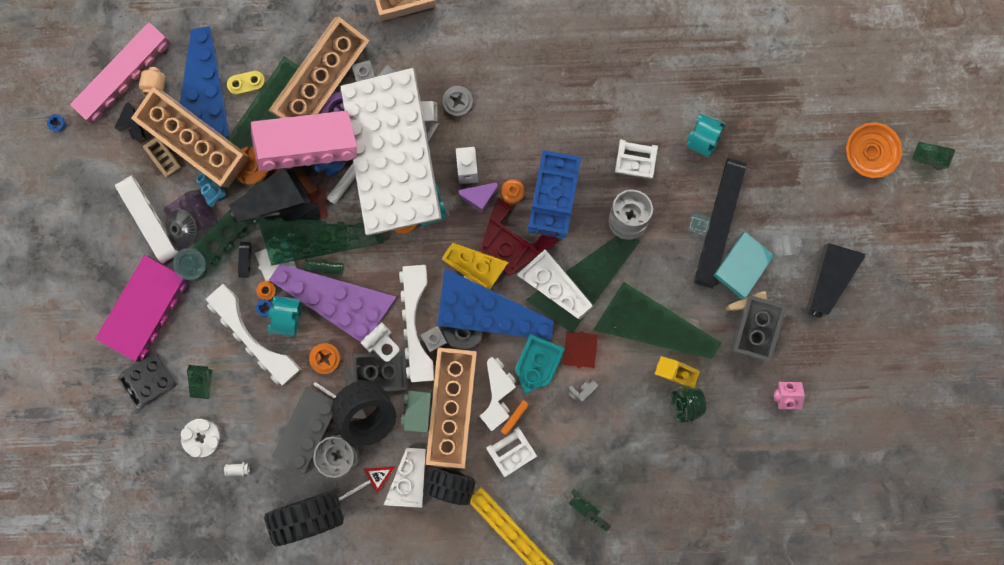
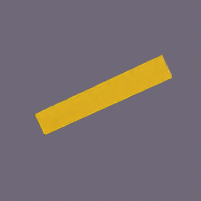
M482 487L472 494L470 504L527 565H555Z

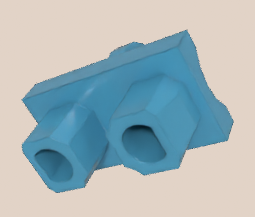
M204 173L196 177L195 180L201 188V193L210 207H213L216 201H222L226 197L225 188L219 186Z

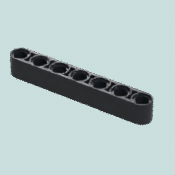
M731 158L726 160L694 284L711 289L714 288L717 278L713 275L721 264L747 163Z

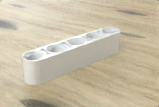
M131 175L115 184L118 193L160 263L164 264L179 255L175 244L169 239L165 227L134 176Z

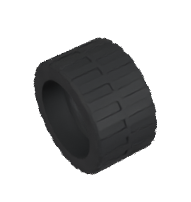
M369 380L354 382L338 392L331 406L332 417L346 442L354 446H369L378 443L388 436L396 423L397 414L384 388L378 383ZM369 406H377L368 417L361 420H351L359 410Z

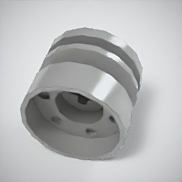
M625 190L618 194L613 202L608 220L612 232L621 239L633 240L642 236L647 230L652 217V201L646 194L638 190Z
M341 434L332 435L319 442L313 455L314 464L318 471L326 477H341L356 467L359 462L360 451L358 445L354 446L346 442ZM341 451L340 455H342V457L337 459L338 455L335 453Z

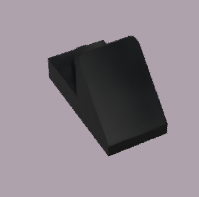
M128 102L119 116L115 129L123 131L130 128L129 133L133 140L135 139L139 143L148 141L142 126L131 119L136 110Z

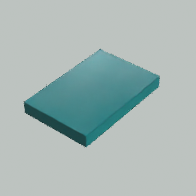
M743 232L713 276L741 299H745L774 255L749 234Z

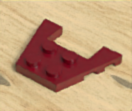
M497 198L479 252L509 262L503 272L511 276L534 260L541 252L556 245L558 240L554 237L540 235L533 246L501 224L512 207L500 198Z

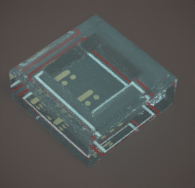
M692 213L687 232L706 237L711 217Z

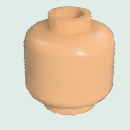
M149 67V70L141 72L139 88L143 91L144 95H148L152 87L164 90L166 76L160 72L159 68Z

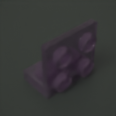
M201 189L186 192L164 208L167 217L176 209L188 211L195 219L197 232L219 223L212 207L207 204L205 197L202 195Z

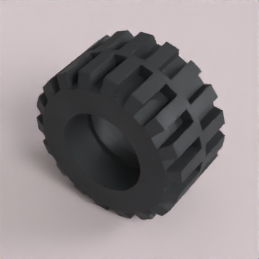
M430 467L423 492L430 497L463 506L470 505L476 481L472 477L440 467Z

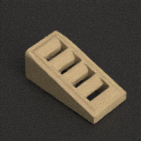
M156 137L142 146L165 178L181 168V165L168 146ZM159 143L160 147L152 151L151 147ZM162 149L165 151V153H163L159 157H156V153H158ZM168 155L170 159L161 164L160 160ZM171 162L174 163L172 167L165 170L164 167Z
M766 291L752 295L767 300ZM747 298L726 306V311L743 310Z

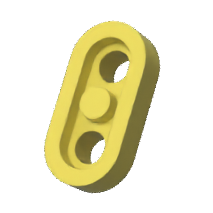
M251 71L230 77L227 81V88L234 95H243L263 89L266 80L259 71ZM254 77L258 78L256 83H252ZM239 82L238 87H234L233 84Z

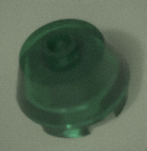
M681 385L676 391H672L671 405L675 404L677 414H674L678 422L690 424L705 414L706 399L701 389Z

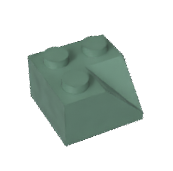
M409 391L408 395H405L404 406H407V410L401 417V426H404V431L429 432L433 393Z

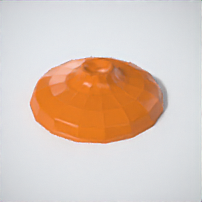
M877 122L865 123L856 128L849 136L846 145L847 160L851 167L860 175L869 178H880L892 173L900 164L903 153L902 144L896 132L887 125Z

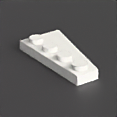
M547 250L541 252L517 274L578 319L583 318L594 308L592 303Z

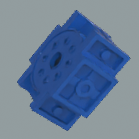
M546 150L542 151L527 232L561 239L566 238L581 157Z

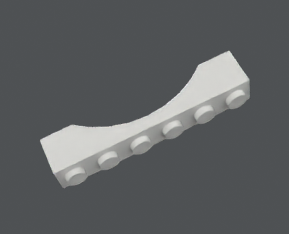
M426 265L403 266V271H399L400 283H404V290H401V301L405 302L402 317L403 321L407 323V329H404V340H408V348H405V358L409 359L410 367H406L407 379L411 378V382L434 381V361L421 346L415 325L418 302L428 286Z
M222 284L206 298L209 303L207 307L214 314L217 312L222 317L220 319L221 323L226 328L230 326L234 331L232 335L239 342L243 341L246 344V351L252 357L255 355L260 360L258 362L260 367L264 371L269 370L272 374L271 379L277 385L285 386L302 371L290 356L280 355L266 349L250 335L241 317L239 299L227 285Z

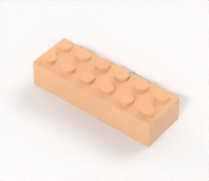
M335 17L268 111L278 118L318 114L370 40L340 17Z
M152 87L131 118L221 187L229 188L250 158L248 154L164 91Z
M438 348L426 465L465 469L477 357L476 351Z

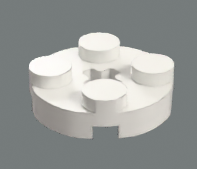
M195 419L189 422L181 431V444L184 450L192 457L202 458L213 454L221 440V433L217 425L206 419ZM198 433L201 435L205 434L204 443L197 442Z

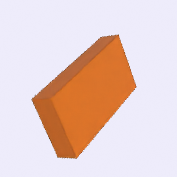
M522 400L500 431L503 434L507 435L527 409L529 405L526 401Z

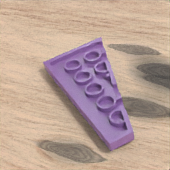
M279 264L269 279L360 342L377 327L397 298L396 296Z

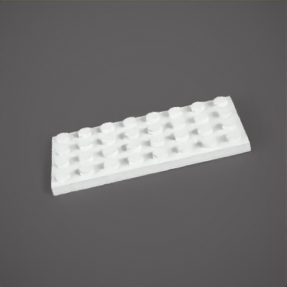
M410 68L342 85L341 92L344 110L348 111L357 145L356 159H353L366 235L369 236L442 219L415 69Z

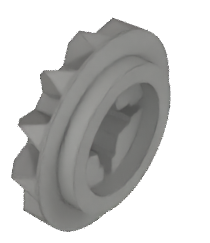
M453 86L443 95L444 109L450 115H465L472 107V95L465 87ZM461 96V102L464 105L458 104L454 108L455 102L452 100V98L457 99Z

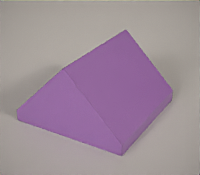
M497 182L459 190L460 199L483 214L498 192Z

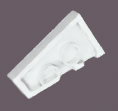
M406 448L384 505L422 508L426 449Z

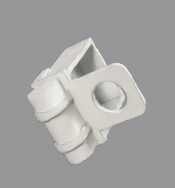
M382 322L360 342L369 352L376 351L386 362L390 361L399 352V347L389 338L392 333ZM384 344H390L393 347L390 355L382 353L381 349Z

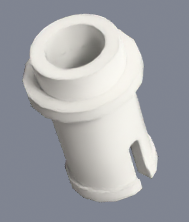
M242 462V464H225L224 474L226 477H246V475H250V465Z

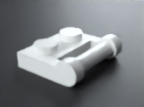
M620 139L615 173L652 179L658 146L628 143L626 140ZM624 150L648 153L650 158L624 154Z
M519 427L515 428L513 433L496 444H490L486 447L504 477L537 457ZM520 439L522 443L498 457L497 451L514 440Z

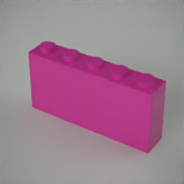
M144 255L95 339L135 362L144 360L149 353L147 349L150 344L154 343L159 336L158 330L168 321V313L176 307L179 294L186 290L188 278Z

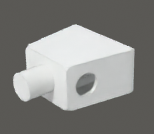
M475 147L456 148L459 185L478 183Z

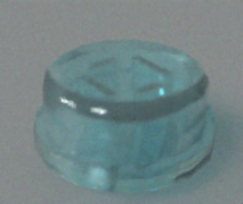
M192 248L182 249L176 254L173 261L174 271L185 280L197 279L202 275L206 266L202 253Z

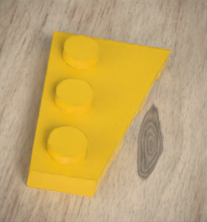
M452 243L442 257L443 261L464 276L489 290L509 263L456 243Z

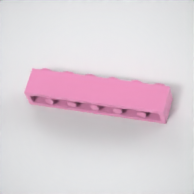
M148 22L78 95L70 106L91 124L98 121L102 117L103 111L113 106L116 101L115 99L128 90V85L141 76V72L145 67L152 65L155 57L167 49L170 41Z

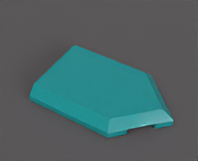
M533 334L529 335L515 367L525 394L551 383L565 351L564 347Z

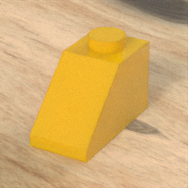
M662 356L655 371L657 376L692 389L695 388L700 371Z

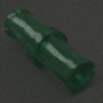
M305 259L304 271L321 272L324 275L326 273L343 275L344 263L328 262L327 259L322 261Z

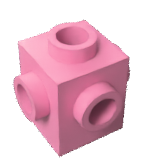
M779 382L777 390H774V401H777L778 408L802 410L805 398L802 382Z

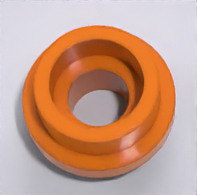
M263 281L258 284L256 292L259 298L270 300L275 296L276 288L273 283ZM264 287L269 288V292L267 294L263 293Z

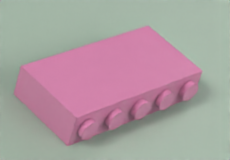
M348 111L251 122V136L259 171L356 159L357 145Z

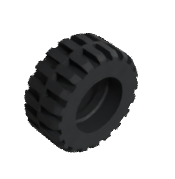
M331 491L265 513L264 520L271 543L276 547L313 537L339 527L343 524L344 517L337 494Z

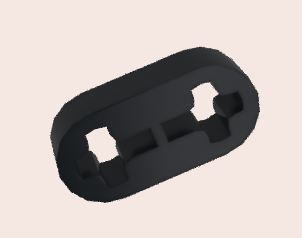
M240 242L238 258L239 278L250 277L251 242Z

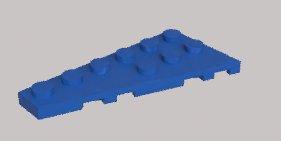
M210 26L191 29L180 104L222 136L231 138L212 29Z
M444 268L437 326L529 337L530 334H533L542 339H552L553 320Z

